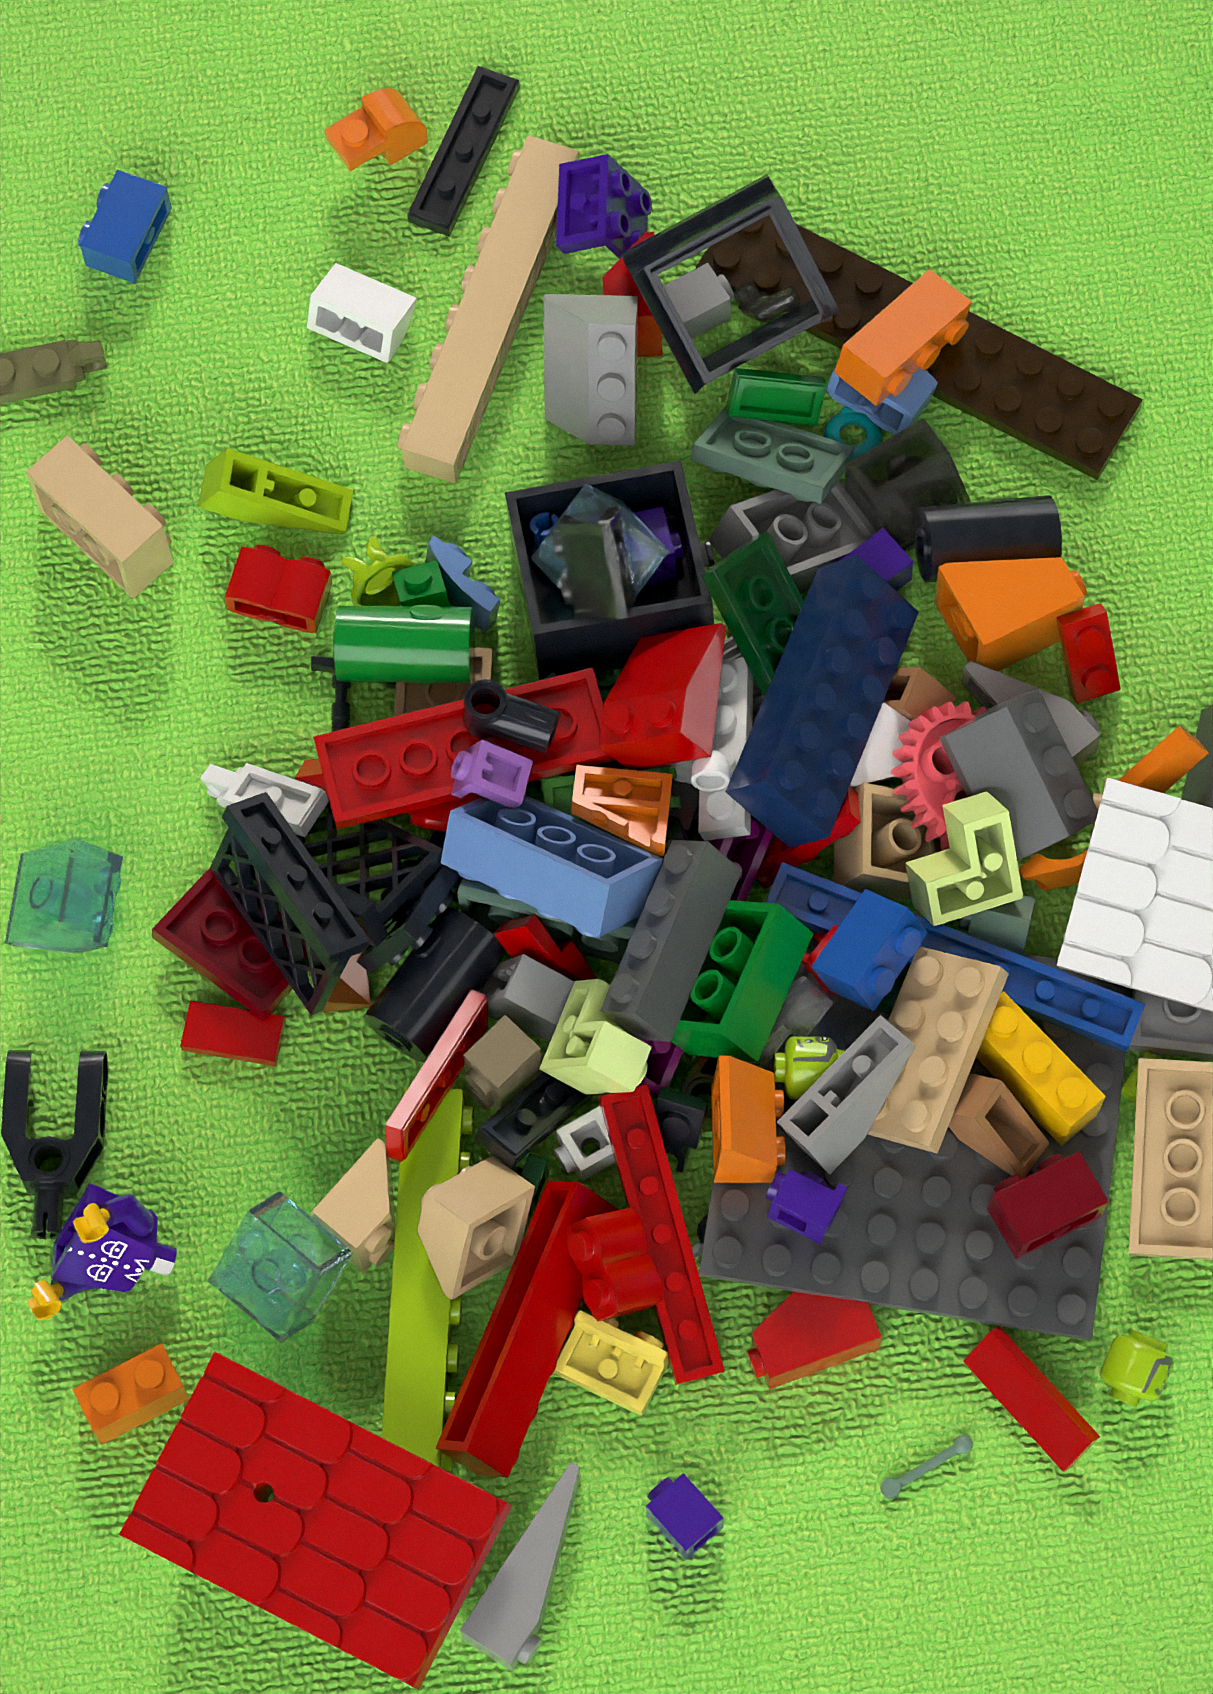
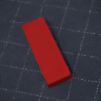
M1000 1326L991 1330L963 1361L1063 1472L1070 1469L1100 1438L1098 1433Z

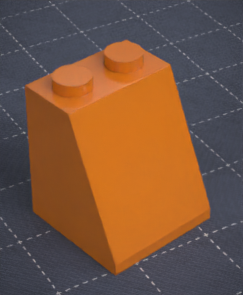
M1062 557L952 562L938 567L935 605L968 663L973 661L998 672L1060 642L1056 617L1083 609L1087 590L1077 570L1073 569L1070 571Z

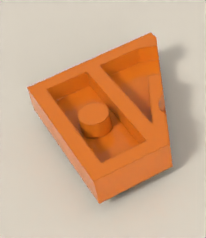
M576 765L571 814L657 856H664L673 774Z

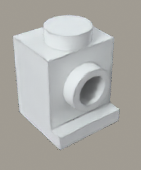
M600 1106L556 1130L560 1146L554 1149V1153L567 1175L576 1171L581 1181H584L615 1163ZM587 1143H595L600 1147V1150L589 1156L582 1152L583 1146Z

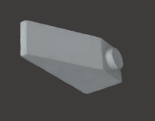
M973 661L967 663L963 668L961 684L981 706L986 707V710L1004 700L1037 689V687ZM1039 689L1076 766H1080L1097 752L1100 734L1098 733L1100 729L1097 722L1087 711L1083 709L1078 711L1069 700Z
M880 1015L794 1103L777 1123L800 1149L830 1175L866 1137L915 1045Z

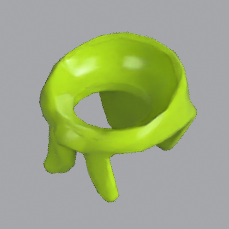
M372 536L366 546V553L372 563L367 565L362 560L351 556H345L341 559L342 565L355 572L352 576L353 588L351 590L353 605L399 606L392 571L411 567L413 563L406 555L401 553L388 556L380 546L377 537Z

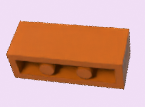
M929 269L842 346L834 373L876 406L890 394L893 396L899 395L908 385L915 371L919 368L923 371L928 369L937 359L943 346L947 343L954 345L962 338L969 327L966 318L972 301Z

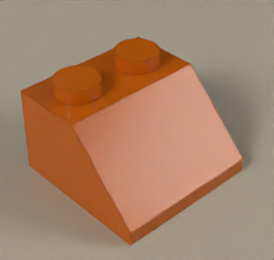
M719 1056L711 1087L713 1182L772 1183L777 1166H785V1137H776V1119H780L784 1115L783 1090H775L773 1072L731 1056Z

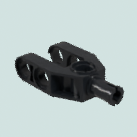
M8 1050L5 1066L1 1136L27 1193L34 1195L31 1236L46 1239L47 1230V1232H50V1238L56 1239L62 1230L63 1197L77 1195L104 1149L108 1086L107 1052H80L74 1136L70 1139H58L51 1136L29 1139V1106H34L35 1099L31 1090V1056L34 1051ZM49 1157L63 1159L60 1167L53 1172L46 1173L39 1170L42 1162Z

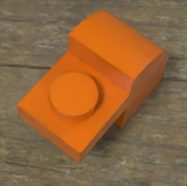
M393 88L380 89L361 97V108L324 130L326 140L350 172L380 153L391 166L428 143L425 125L401 93Z

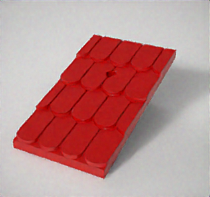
M214 1351L203 1377L201 1376L180 1416V1421L177 1422L156 1462L157 1465L148 1477L119 1535L419 1690L512 1505Z

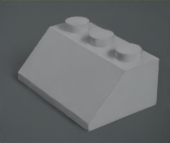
M544 294L545 419L587 444L635 445L637 422L638 296Z

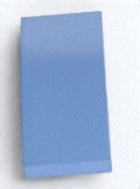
M433 536L428 543L425 563L438 562L448 602L453 607H473L475 626L484 633H487L497 620L501 599L485 583L469 579L472 560L467 557L460 547L453 543H444Z

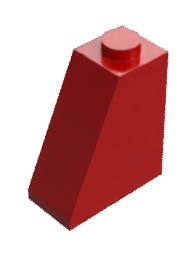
M793 1292L752 1332L753 1348L747 1350L746 1354L755 1378L764 1376L770 1390L880 1349L881 1334L868 1302Z

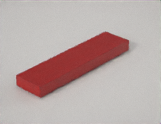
M473 990L469 992L386 1122L387 1157L403 1162L404 1159L406 1160L464 1068L463 1055L488 1030L487 995Z

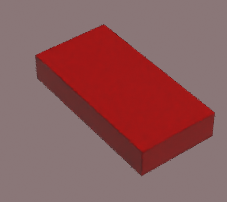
M190 1000L180 1047L182 1051L276 1067L286 1020L284 1016L269 1014L265 1020H262L250 1010Z

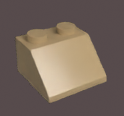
M378 1138L312 1210L320 1237L363 1273L372 1264L376 1267L380 1266L394 1250V1242L392 1241L395 1239V1213L392 1170L389 1158L387 1157L386 1146Z
M492 1155L474 1166H467L458 1175L444 1183L432 1186L421 1200L422 1211L417 1232L444 1295L451 1300L512 1265L522 1243L535 1186Z

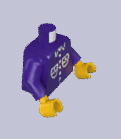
M89 1184L54 1241L51 1285L48 1281L42 1280L35 1283L32 1288V1295L34 1297L30 1298L28 1306L35 1317L40 1321L53 1317L60 1311L62 1307L61 1301L83 1290L102 1288L120 1292L130 1291L144 1269L168 1276L174 1267L177 1249L157 1242L158 1217L156 1214L148 1210L134 1195L125 1194L118 1196L99 1186Z

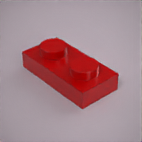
M1098 603L1056 617L1070 694L1076 704L1121 690L1108 615L1103 605Z

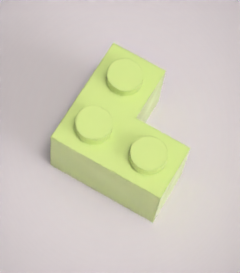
M987 791L942 805L950 849L905 862L913 906L933 926H937L1022 899L1023 892L1009 811Z
M600 979L574 982L539 1069L586 1095L633 1092L646 1075L648 1068L646 1060L652 1046L628 1034L600 1011L610 987L608 983Z

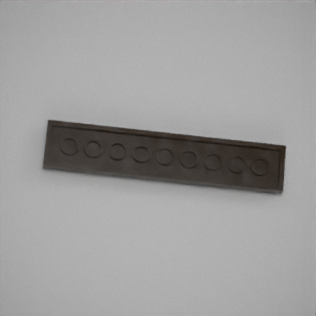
M770 215L708 247L696 266L697 269L709 263L716 276L724 275L734 295L777 317H781L812 300ZM796 224L841 312L838 316L832 315L805 331L842 349V346L913 283ZM969 311L966 318L969 327L965 334L956 344L951 345L947 343L943 346L937 359L926 369L938 382L933 396L1098 480L1138 414L1143 399Z

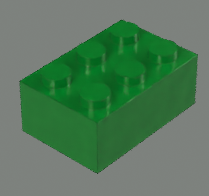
M729 900L671 1042L687 1055L714 1058L731 1056L742 1061L758 1062L813 936V932L780 904Z

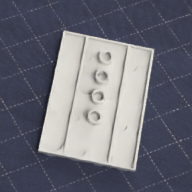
M1107 778L1058 958L1057 966L1059 968L1213 1012V808Z

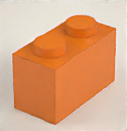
M162 1343L72 1389L101 1445L190 1399Z

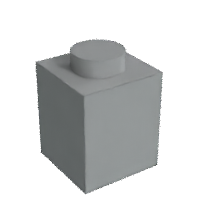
M709 263L664 285L691 339L731 319V300L734 299L732 288L724 275L716 276Z

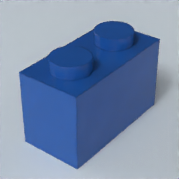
M117 169L111 183H105L102 186L97 199L98 209L92 222L86 221L79 234L78 246L81 248L87 267L135 284L172 206L167 187Z
M865 889L811 968L831 992L874 1011L883 997L890 992L894 981L907 962L919 950L928 932L908 907Z

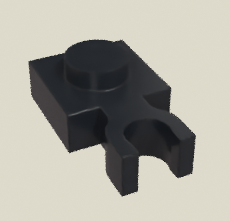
M662 1087L657 1099L655 1114L665 1151L677 1158L678 1165L676 1171L683 1173L688 1161L689 1147L697 1149L700 1142L709 1100Z

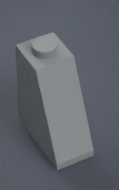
M522 954L499 963L485 981L479 993L487 995L488 1017L499 1021L506 1015L522 1031L550 1042L574 981Z

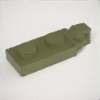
M62 340L0 354V404L76 388L75 383L85 380L84 373L107 369L101 341L78 344L77 340Z

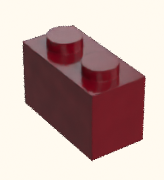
M1079 1151L1064 1158L1062 1153L1051 1156L1037 1166L1038 1172L1024 1179H1021L1020 1175H1014L995 1186V1193L990 1200L987 1211L1016 1260L1102 1217L1109 1201Z

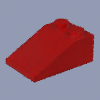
M718 623L641 637L604 702L599 747L628 770L711 757L726 626Z

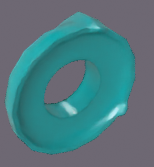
M845 406L840 413L834 415L826 424L823 437L846 444L840 437L841 430L849 425L862 428L867 438L862 444L852 446L855 447L852 464L849 467L863 466L873 461L880 452L883 441L881 428L873 423L866 414L853 411V409Z

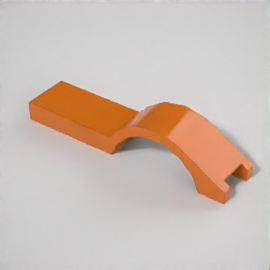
M1178 726L1118 781L1165 793L1209 752L1197 738ZM1088 849L1084 853L1067 860L1048 859L1036 853L1019 868V872L1027 881L1034 880L1043 891L1077 884L1080 881Z

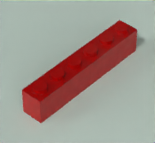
M547 1181L435 1448L477 1475L509 1477L512 1467L519 1458L520 1448L530 1423L538 1412V1404L549 1377L556 1368L557 1358L563 1343L574 1324L575 1314L583 1297L582 1274L568 1253L567 1227L586 1217L619 1210L580 1182Z

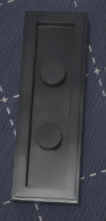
M543 1072L478 1128L474 1139L512 1169L596 1094L586 1095Z

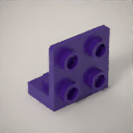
M609 154L559 164L556 247L566 254L606 246L620 259V254L630 249L647 232L648 215L652 212V201L649 192Z

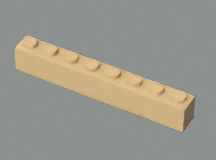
M528 135L522 151L516 149L513 152L508 167V175L511 178L507 188H499L492 209V213L496 215L491 227L484 226L477 244V252L480 255L476 265H468L461 284V291L464 292L459 305L453 304L446 319L445 330L448 331L444 344L437 343L432 352L429 369L433 370L427 384L421 383L419 385L413 408L417 410L411 424L405 422L399 434L397 448L402 450L404 468L454 484L457 483L557 232L559 164L580 160L579 150Z

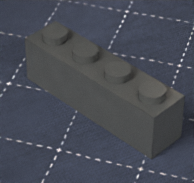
M672 840L600 1011L628 1034L639 1040L671 1042L725 913L727 904L742 872L708 841Z

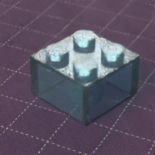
M279 1191L247 1211L208 1282L280 1343H283L314 1321L354 1252Z

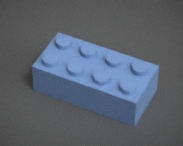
M524 795L522 804L515 809L482 796L450 811L441 857V864L458 871L461 877L471 881L482 882L496 889L498 894L505 898L518 899L535 907L537 912L543 916L558 918L575 926L581 934L598 938L640 917L663 862V858L526 795Z

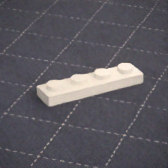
M743 657L722 660L720 686L723 693L717 703L716 751L723 754L728 760L730 779L753 724V675ZM727 787L719 791L699 790L698 833L704 841L745 836L751 833V814L725 792Z

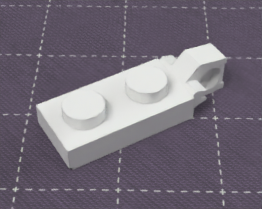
M248 763L243 768L239 767L236 772L210 764L201 776V781L204 782L208 795L217 798L218 804L224 808L233 803L267 792L295 834L303 837L307 835L329 802L325 791L321 788Z

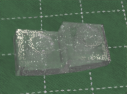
M805 976L793 981L759 1061L747 1062L764 1068L791 1033L795 1036H808L834 1002Z

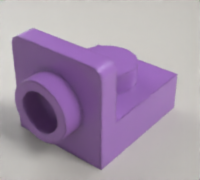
M480 740L465 751H460L456 756L451 768V777L455 779L451 795L462 798L468 793L473 792L515 809L523 802L533 760L487 741Z

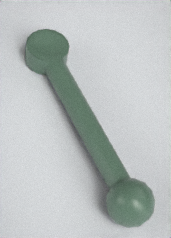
M967 1435L957 1436L952 1446L898 1479H885L881 1484L883 1496L888 1499L897 1498L901 1488L956 1454L969 1453L973 1448L972 1439Z

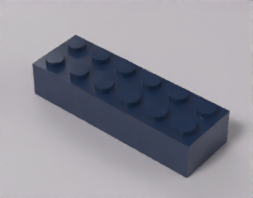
M857 555L817 569L795 622L794 629L786 644L785 652L782 654L776 668L774 680L769 685L725 791L789 848L830 837L919 613Z

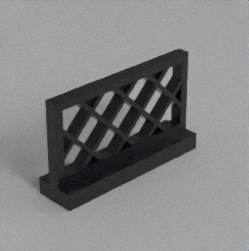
M267 792L228 805L222 815V819L227 824L228 829L210 869L310 1015L319 1013L325 1008L350 957L364 952L370 940ZM231 860L235 863L237 876L229 866ZM250 865L254 866L257 885L253 882ZM256 897L260 898L262 913L258 908ZM276 902H279L283 922L279 921ZM282 934L286 937L288 950L284 946ZM301 939L305 940L308 959L304 956ZM307 971L311 972L314 988L309 982Z
M329 801L325 807L327 809V816L317 818L307 833L309 835L327 830V840L305 845V837L297 836L311 857L327 854V864L318 865V867L369 938L368 944L376 948L389 935L384 923L442 865L443 849L383 819L359 824V832L337 837V829ZM386 839L392 841V848L369 853L370 843ZM359 846L360 856L337 861V851ZM419 855L425 857L417 866L402 869L403 859ZM392 862V872L369 877L370 867ZM250 865L253 882L257 885L254 866ZM360 870V880L344 884L337 883V875ZM393 886V890L379 904L369 899V892Z

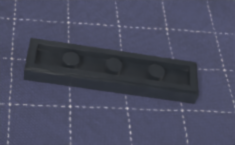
M481 66L477 67L407 214L408 222L450 237L520 89L519 80Z

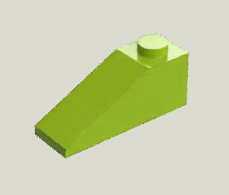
M226 448L206 464L198 507L239 521L343 535L347 530L353 490Z

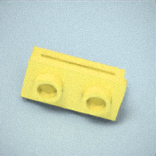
M579 1310L574 1319L575 1326L556 1362L557 1365L553 1374L643 1416L669 1364L668 1353L662 1350L663 1343L644 1332L638 1331L633 1336L618 1329L619 1323L614 1318L597 1322L592 1313L589 1315Z

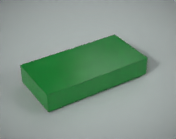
M734 368L725 410L728 417L817 425L827 383L824 377Z

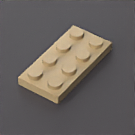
M924 947L919 948L914 955L888 1020L890 1024L915 1045V1048L869 1129L868 1135L938 1154L1009 975L1001 966Z
M1138 1058L1129 1256L1213 1261V1062Z

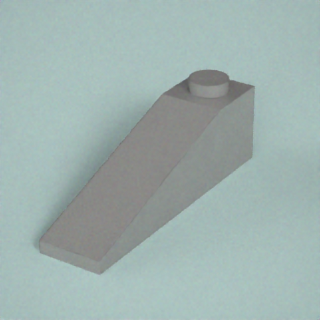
M572 1462L460 1629L461 1637L464 1641L512 1672L519 1662L527 1665L542 1642V1639L537 1634L541 1630L581 1479L580 1468Z

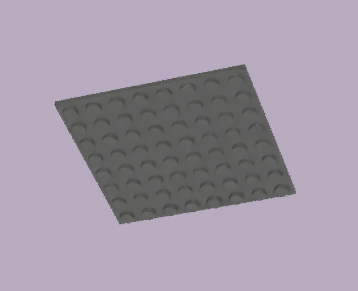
M809 929L813 932V936L815 935V933H820L812 929ZM813 936L805 952L809 955L817 947ZM1023 954L1024 957L1129 998L1133 997V989L1059 968L1057 966L1058 959ZM801 962L759 1061L744 1062L774 1073V1054L784 1053L787 1040L793 1036L830 1037L835 1041L837 1049H844L846 1051L880 1015L888 1021L891 1013L878 1008L872 1011L840 995L835 996L823 991L814 975L807 972ZM1026 1014L1106 1096L1097 1116L1063 1146L1023 1107L1049 1141V1145L1026 1177L1038 1172L1037 1166L1051 1156L1062 1153L1064 1158L1079 1151L1109 1201L1126 1052ZM975 1058L970 1073L996 1079ZM775 1082V1090H783L785 1114L797 1100L790 1099L786 1095L783 1082ZM776 1119V1137H785L786 1155L785 1166H777L775 1176L778 1171L787 1175L789 1169L799 1174L802 1171H806L822 1178L827 1183V1188L835 1191L838 1183L848 1187L843 1203L821 1245L767 1218L772 1201L766 1199L765 1196L771 1183L713 1182L698 1276L799 1293L868 1302L871 1305L1087 1341L1092 1340L1108 1205L1101 1218L1016 1260L987 1211L990 1200L995 1193V1186L1011 1177V1175L958 1140L949 1127L938 1154L867 1134L864 1140L829 1175L797 1146L777 1123L779 1119Z

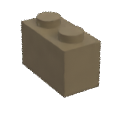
M506 1015L463 1055L466 1068L465 1078L470 1085L467 1091L486 1110L493 1106L499 1111L543 1073L539 1069L542 1063L540 1047Z

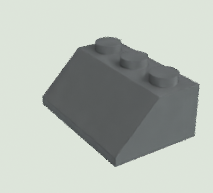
M1039 688L1004 700L939 738L967 797L987 791L1009 811L1017 861L1073 835L1096 821L1098 809Z

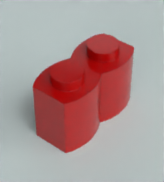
M260 544L255 545L254 548L241 547L225 594L227 610L252 619L272 621L287 628L307 633H316L332 586L331 571L325 568L324 563L315 558L302 556L298 560L285 559L281 557L278 550Z
M632 1207L586 1217L567 1227L568 1253L582 1274L583 1299L597 1322L640 1312L663 1301L660 1276L654 1262L647 1254L645 1231L639 1216Z

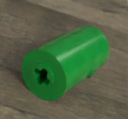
M435 605L338 606L333 631V659L337 681L405 682L422 685L472 683L475 661V620L473 607H439Z

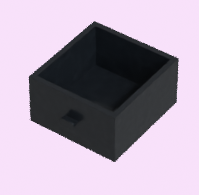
M681 461L505 492L511 543L539 681L543 680L551 672L560 676L593 668L594 673L622 669L641 637L714 624L712 597L701 577L706 572L705 567H713L715 565L710 541L699 543ZM663 506L669 532L678 530L683 550V558L676 559L677 577L667 579L665 582L655 586L643 584L632 587L620 543L617 516ZM544 512L549 513L551 526L552 515L555 514L559 518L562 541L567 544L569 550V557L565 565L553 572L542 570L534 563L532 557L535 543L530 529V522L534 516Z

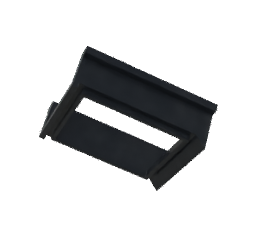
M768 174L620 254L694 394L705 384L832 315L836 317L841 314L787 206ZM770 215L812 300L702 359L658 275Z

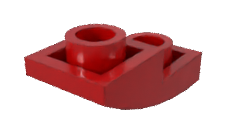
M536 914L504 922L494 933L501 945L513 958L524 954L574 982L598 979L574 943L569 941L556 945L549 931L540 922Z

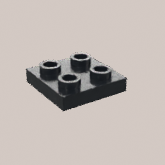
M409 859L402 862V869L417 866L420 862ZM442 864L384 923L389 935L376 948L368 944L356 962L371 974L386 963L391 966L395 965L409 947H412L414 950L418 949L433 931V927L429 924L433 916L440 915L452 902L455 893L451 891V888L460 876L458 871ZM393 886L384 889L381 894V901L393 890Z

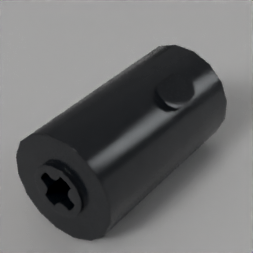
M1051 495L920 507L915 514V553L918 569L925 583L937 582L938 567L945 563L1059 558L1062 555L1061 523L1056 503Z
M447 907L440 915L435 917L430 924L433 927L430 936L418 949L410 951L363 1016L370 1028L391 1046L405 1055L424 1063L471 990L476 992L480 990L506 954L505 948L490 931L466 914Z

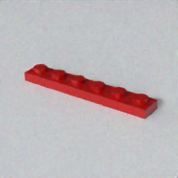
M648 1084L636 1087L633 1092H618L600 1096L598 1099L627 1208L632 1207L641 1220L647 1240V1254L654 1262L660 1276L663 1301L654 1305L664 1346L668 1353V1361L674 1383L678 1385L725 1372L700 1277L698 1276L699 1273Z

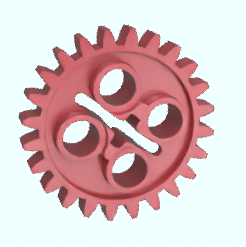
M950 701L938 708L934 706L921 713L919 717L908 723L910 729L898 736L903 746L892 752V755L902 764L893 768L891 774L901 778L903 784L893 789V792L899 795H906L908 800L900 808L901 812L913 810L916 817L912 821L911 827L914 829L924 824L927 827L925 841L927 842L940 836L942 851L950 849L942 805L967 798V795L939 738L986 711V707L982 706L971 712L969 702H963L954 707Z

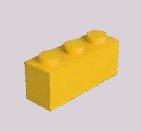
M1003 991L976 1058L996 1079L1002 1080L1017 1101L1063 1146L1097 1116L1106 1096Z

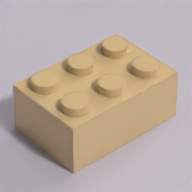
M66 436L26 471L38 509L134 599L174 563L169 544L172 541L163 527L166 525V521L151 504L147 503L142 506L132 497L134 491L123 477L117 473L110 476L100 466L103 463L90 446L83 443L79 447L69 436Z

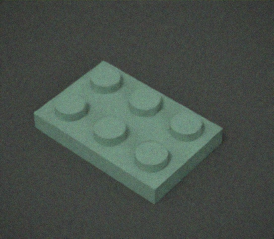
M725 406L693 444L691 461L706 465L712 471L719 473L727 472L748 479L756 486L771 487L792 494L794 498L800 501H813L821 504L852 464L855 447L777 421L728 417Z

